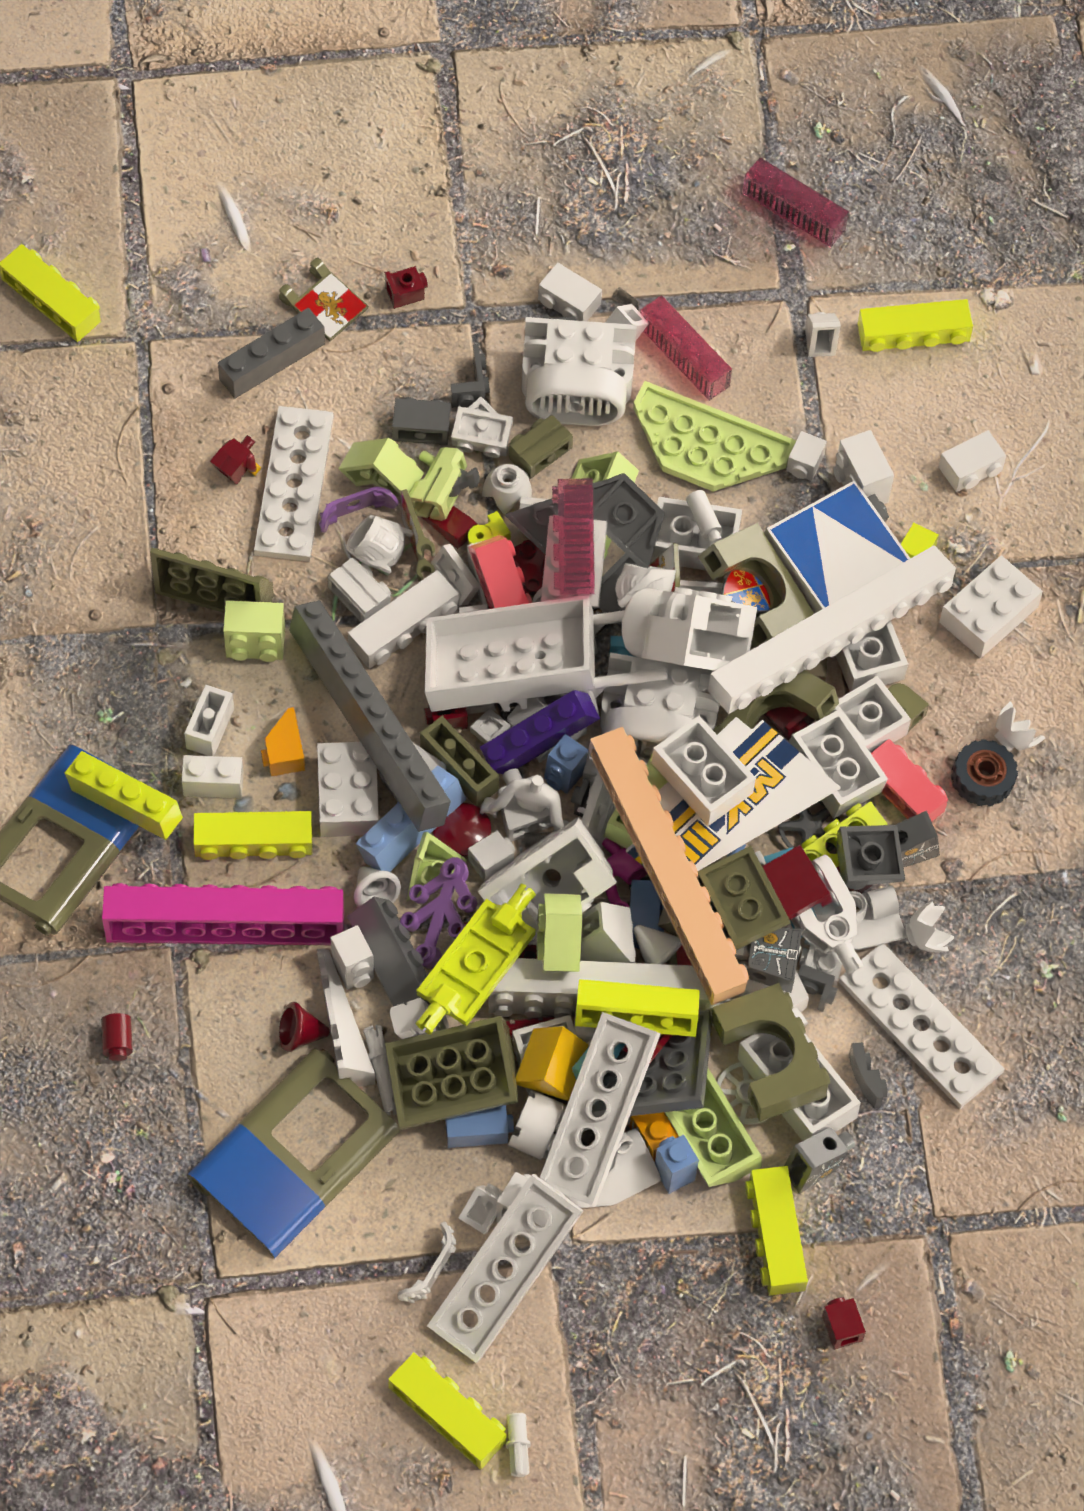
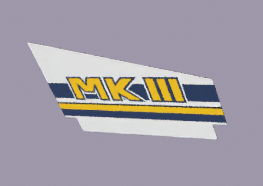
M735 717L717 736L756 778L753 794L707 826L669 782L659 790L661 796L660 804L663 810H668L672 817V829L675 835H680L686 847L684 853L688 861L692 860L697 871L838 791L841 787L763 720L753 729H750L739 718ZM634 844L626 849V852L644 867Z

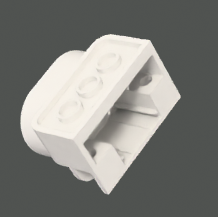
M526 317L522 364V393L526 397L525 405L527 410L538 419L543 418L545 420L550 415H553L561 424L603 426L619 420L625 412V404L631 398L637 325Z
M675 587L674 592L642 589L632 596L624 611L622 620L623 642L629 653L635 657L716 671L750 651L757 607L731 602L732 596Z
M610 652L607 676L666 668L668 679L605 688L600 716L602 734L623 727L626 735H631L634 739L637 749L635 751L636 755L650 759L654 747L698 715L714 730L720 704L711 694H708L710 693L708 691L710 674L714 672L713 670Z
M578 817L518 855L510 864L487 879L481 885L478 892L484 901L487 898L496 905H502L510 900L520 884L527 886L525 890L531 888L536 896L521 914L522 920L536 929V935L532 939L534 940L537 938V932H539L538 903L544 904L545 893L581 895L583 913L592 906L591 903L595 897L612 887L617 881L613 877V870L605 859L603 851ZM546 870H557L561 875V879L558 881L549 880Z

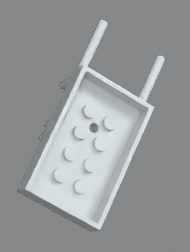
M589 595L427 618L425 695L431 712L499 703L504 712L510 711L509 704L513 702L519 703L521 709H527V698L564 694L577 690L589 693L599 715L596 697L605 688L668 679L667 669L659 668L595 677V655L598 653L595 634L605 624L622 622L625 610L594 614Z

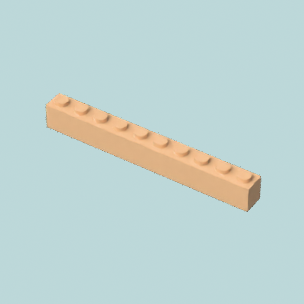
M620 727L591 738L588 750L711 1005L744 993L747 981L749 980L748 972L745 966L739 964L735 957L736 949L731 938L726 939L722 931V919L718 912H713L709 904L711 903V898L705 886L701 887L697 880V868L692 860L688 861L684 853L686 847L680 835L676 836L672 829V817L669 811H664L660 804L661 796L656 785L651 786L648 780L649 772L643 760L639 761L635 753L637 749L631 735L627 736L624 728Z

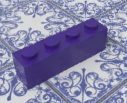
M573 690L480 746L486 762L498 774H504L510 769H518L553 748L565 734L571 737L599 720L600 717L589 693Z

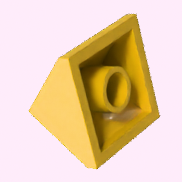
M564 1026L533 1028L516 1076V1084L569 1101L576 1083L572 1068L590 1045Z

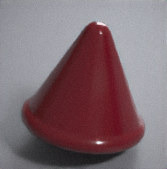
M290 1002L285 1007L279 1025V1041L284 1051L292 1052L299 1047L330 1035L329 1027L302 1008L298 1002Z

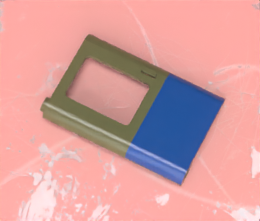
M72 744L68 745L0 831V869L41 819L50 821L84 841L82 847L38 901H34L0 882V900L33 918L36 922L34 924L35 928L46 936H49L50 933L53 935L58 934L140 828V826L71 790L65 771L81 751L95 757Z
M313 1049L187 1174V1178L198 1191L205 1196L211 1195L269 1251L274 1259L400 1132L397 1123L350 1078L339 1079L337 1066L334 1064L335 1060L324 1049L320 1051ZM330 1078L368 1114V1119L318 1170L312 1172L272 1136L271 1132L323 1079Z

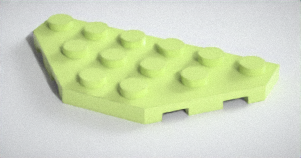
M644 381L633 404L634 411L662 472L713 492L785 469L788 464L789 455L797 441L647 381Z

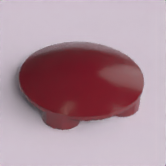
M525 540L521 544L514 546L516 556H513L516 567L519 566L523 572L525 582L522 583L525 594L535 595L543 585L545 554L531 540Z
M462 803L446 817L443 826L433 830V835L461 856H468L469 847L491 835V823L486 813L480 814L481 809L470 803Z

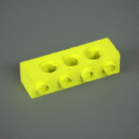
M871 801L863 807L858 803L846 812L848 818L841 823L838 819H835L823 828L826 832L823 836L817 839L813 835L803 842L801 846L809 860L812 861L822 855H827L835 867H838L837 853H829L826 850L825 843L829 842L837 847V831L840 827L888 824Z

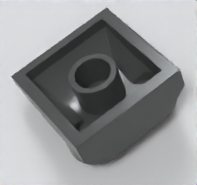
M897 825L843 826L837 831L836 848L840 876L848 888L859 890L866 885L905 881Z

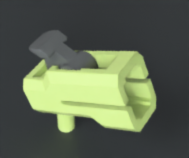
M448 447L440 448L436 457L427 451H423L419 455V459L430 466L425 478L416 481L409 493L417 516L428 518L430 515L431 519L445 520L461 490L468 486L470 489H473L479 484L480 476L478 469L475 467L469 472L465 471L467 464L463 452L457 448Z

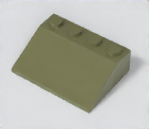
M151 548V564L155 593L222 613H225L226 601L272 602L274 596L273 582L265 577H253L243 574L235 568L226 569L215 566V564L207 560L198 561L188 558L182 553L176 552L173 554Z
M502 1016L472 1022L467 1026L460 1025L435 1031L431 1035L426 1033L385 1043L400 1130L518 1102L509 1026Z

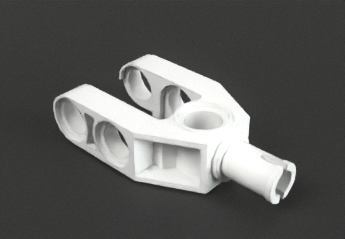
M822 855L811 862H813L814 868L831 894L832 904L836 909L835 915L824 922H818L810 908L791 919L795 929H802L801 936L824 953L829 951L836 952L848 975L864 966L851 944L852 938L857 935L855 901L832 860L827 855ZM829 925H833L838 929L839 937H835L830 933Z

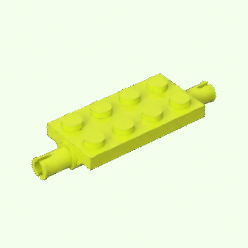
M520 884L510 900L502 905H496L487 898L417 989V995L431 1003L419 1020L415 1022L419 1029L423 1031L426 1028L425 1033L431 1035L444 1015L451 1016L465 1026L469 1024L536 935V929L526 924L522 920L521 914L536 896L531 888L525 890L527 886Z

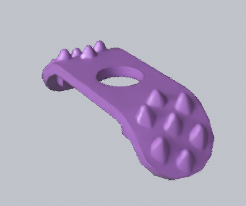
M376 486L326 504L324 512L320 513L322 519L319 522L321 532L326 533L328 526L337 522V517L372 505L375 508L385 506L394 509L398 506V499L389 489ZM354 500H360L355 505L347 506L350 502Z

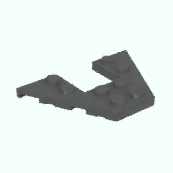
M625 473L590 484L589 489H578L564 493L589 494V496L563 497V494L505 514L545 555L549 516L589 515L591 520L607 521L606 535L625 554L602 576L599 607L605 613L626 609V607L621 608L618 605L615 590L616 582L623 571L625 563L649 568L665 516V512ZM563 501H589V504H563ZM564 508H589V511H564ZM622 622L616 623L622 629Z

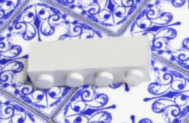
M436 570L348 632V644L369 669L376 664L381 665L389 659L393 652L399 648H406L413 641V638L420 633H426L427 618L454 614L459 607V593Z

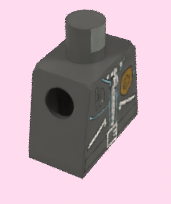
M927 811L896 824L903 867L940 856L938 835Z
M778 929L738 950L736 949V959L748 962L747 972L749 979L768 986L779 983L783 991L792 993L802 929Z
M827 1128L794 1145L784 1166H788L790 1182L799 1194L841 1166L848 1150L855 1146L851 1134L844 1131L837 1135L832 1128Z

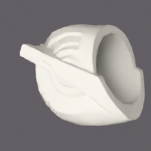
M370 515L351 533L346 549L358 561L390 574L392 572L390 567L398 562L403 553L405 536H413V532L410 529L401 527V524Z
M625 563L615 587L618 605L621 608L626 607L632 596L642 589L671 592L676 570L653 566L647 569Z

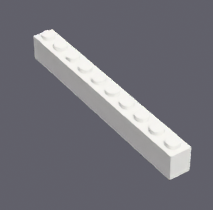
M934 545L710 674L708 691L728 714L737 709H744L757 697L768 695L776 686L783 682L789 683L797 674L806 669H813L826 657L837 655L842 648L851 643H858L869 632L880 630L888 621L895 617L901 618L914 606L925 604L931 596L938 592L944 593L953 584L956 567Z

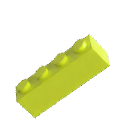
M21 244L0 262L1 279L76 342H79L101 322L98 303L92 297L87 298L83 295L74 282L66 281L53 265L48 266L43 262L35 250H29Z
M968 299L860 309L857 322L862 351L873 352L892 348L908 349L914 346L933 347L938 344L947 343L962 344L970 341L973 330Z
M83 751L79 753L65 771L72 791L164 840H167L183 818L177 800Z
M312 812L194 813L195 857H201L205 860H213L217 857L244 859L247 856H260L264 859H272L276 856L303 858L306 855H312Z
M579 979L575 1026L597 1028L601 1014L604 1012L660 1034L696 1037L700 990Z
M788 1166L751 1170L749 1181H745L747 1199H753L754 1209L750 1210L752 1228L758 1229L759 1238L755 1239L757 1257L763 1258L764 1267L760 1268L762 1286L768 1287L769 1296L803 1292L806 1290L808 1279Z
M413 1352L388 1379L389 1389L481 1470L506 1443L505 1427L496 1418L492 1417L489 1419L481 1412L483 1409L480 1404L472 1397L466 1399L459 1393L458 1385L448 1376L442 1378L435 1371L436 1366L431 1360L425 1356L420 1358Z

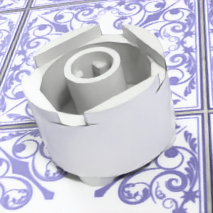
M531 1090L508 1146L540 1160L542 1158L547 1160L556 1136L553 1132H557L566 1109L565 1104Z

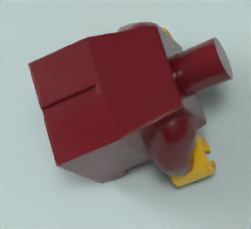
M248 435L241 443L235 438L228 440L210 460L220 473L236 485L241 481V477L247 470L254 476L261 470V467L255 462L253 453L250 451L255 441Z

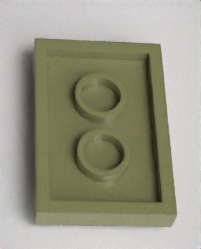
M752 846L698 871L737 950L791 924Z

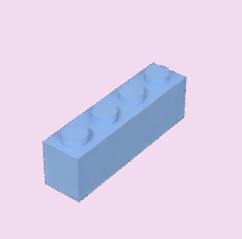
M437 765L431 772L451 801L447 813L448 816L466 800V797L458 779ZM398 802L356 842V845L368 866L373 869L390 872L420 844L423 832L431 833L435 828L418 832Z

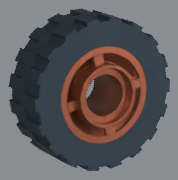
M987 739L972 741L969 745H965L953 764L951 780H953L954 789L959 792L958 795L961 798H965L967 802L977 804V806H993L995 803H1001L1004 798L1009 796L1018 776V765L1013 758L1014 755L1004 745L1001 746L996 741L992 740L991 742L987 741ZM979 770L987 771L990 776L982 775Z

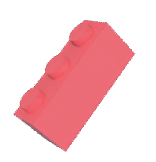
M498 535L468 547L489 609L533 603L528 593L525 594L522 586L525 578L521 568L515 565L513 556H516V552L511 540Z
M888 739L871 753L888 778L881 793L907 819L927 811L932 822L945 812L948 802L945 791L939 785H934L927 778V774L921 766L914 765L908 759L907 753L900 745H895Z

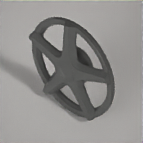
M821 800L817 802L825 807ZM826 807L815 815H812L807 808L799 813V820L779 824V834L788 848H795L786 838L785 830L798 831L802 837L801 844L813 835L818 838L823 836L826 832L823 830L822 823L831 815ZM839 816L836 817V818H833L834 820H835V819H838V821L841 823ZM829 843L830 845L826 848L828 852L835 847L832 843Z

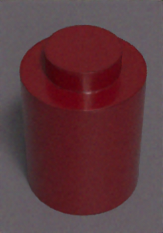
M123 1013L103 1016L101 1018L102 1053L104 1056L109 1057L111 1061H123L133 1053L131 1017Z

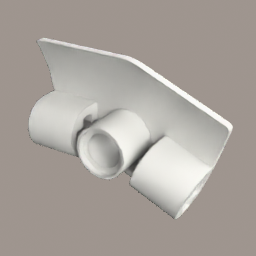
M892 885L863 894L856 891L850 892L855 901V906L860 909V911L856 912L857 935L852 938L853 941L851 942L854 950H862L907 938L906 930L899 915L898 898ZM820 903L813 907L818 922H824L835 915L836 909L832 903L823 908ZM829 925L830 933L835 937H839L838 929L833 925ZM805 939V944L810 945L811 943Z
M636 1128L626 1132L633 1140V1146L630 1151L625 1154L615 1153L596 1207L615 1205L661 1181L651 1154ZM576 1158L570 1164V1171L573 1175L582 1173L584 1162L581 1158ZM565 1195L567 1199L580 1208L595 1207Z

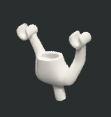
M535 775L532 779H514L505 787L497 799L485 798L480 810V814L490 813L493 815V818H497L498 811L503 809L515 796L519 806L533 812H542L546 807H549L550 820L554 831L570 823L562 820V807L558 792L543 783L544 780L540 775Z

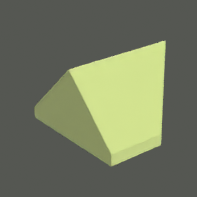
M423 832L414 860L407 900H411L409 897L410 889L416 884L424 886L438 876L446 860L458 857L466 863L467 859L429 832ZM422 891L417 894V897L421 895Z

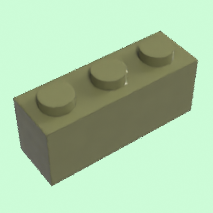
M443 716L420 732V747L446 765V771L458 779L464 795L475 806L478 807L485 798L491 797L499 790V775Z

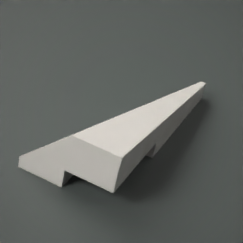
M317 949L339 1079L350 1078L358 1087L375 1085V1072L330 951L327 949Z

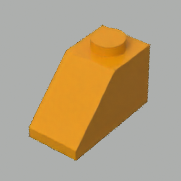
M294 707L286 710L265 737L266 749L261 750L263 767L269 766L271 777L305 771L304 754Z

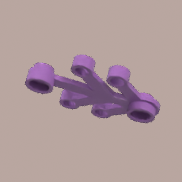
M458 857L446 860L440 869V874L424 886L416 884L410 889V899L418 904H423L428 900L429 895L442 888L440 895L416 913H404L400 919V923L408 931L413 932L419 928L421 923L433 915L424 944L416 948L423 958L422 965L426 969H433L442 957V953L436 947L445 917L450 924L448 933L454 939L457 938L466 926L462 922L451 899L454 889L459 895L457 905L461 910L466 913L473 912L478 904L477 899L471 895L465 882L469 874L467 865ZM422 891L421 895L417 898V894ZM470 899L469 904L465 906V902ZM413 918L412 923L408 925L409 920ZM461 927L460 932L456 934V930Z

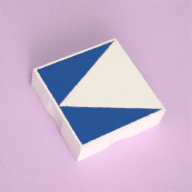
M855 480L766 528L764 531L767 539L814 613L819 612L911 559Z

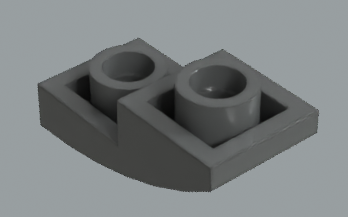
M851 1043L849 1058L857 1084L873 1108H880L883 1097H887L886 1080L881 1079L879 1069L871 1070L870 1053L865 1052L864 1043Z

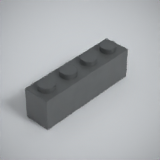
M310 308L305 309L219 361V380L236 399L325 345L324 325Z
M374 896L347 917L352 927L358 925L373 954L374 970L393 1007L403 1003L407 1005L408 1001L421 998L417 995V989L428 974L422 965V956L413 948L409 940L411 938L409 931L400 923L397 917L398 911L396 906L390 900Z

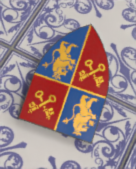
M742 570L729 572L724 580L721 595L732 596L731 602L757 607L756 613H766L770 610L769 594L758 578Z

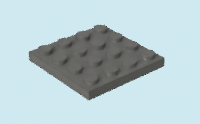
M710 1010L699 1012L696 1037L672 1035L649 1064L630 1116L704 1108L712 1029ZM622 1048L616 1059L621 1060L625 1058L627 1052ZM608 1072L603 1077V1085L607 1089L615 1086L617 1076L614 1072ZM604 1101L595 1102L592 1106L594 1117L604 1115L606 1112Z

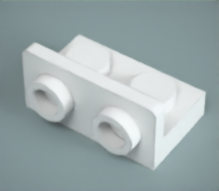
M458 406L451 436L452 445L462 452L470 453L475 450L483 452L484 455L492 458H499L500 455L507 456V445L513 417Z

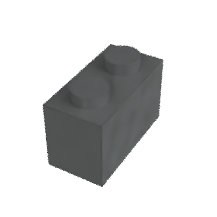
M411 397L395 398L392 425L393 441L448 445L451 402H444L438 399L431 401L416 400Z

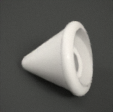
M366 866L360 867L354 891L356 906L359 908L374 896L390 900L394 903L400 894V881L392 872Z
M637 925L634 928V934L645 964H665L682 945L677 936L642 925Z

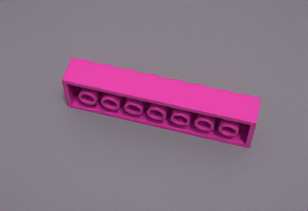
M116 883L112 886H104L102 921L106 942L331 946V937L344 931L343 889H337L332 886H324L320 889H307L304 886L279 889L271 885L262 886L261 888H248L244 885L218 888L210 884L201 887H188L183 884L159 887L155 884H144L138 887Z

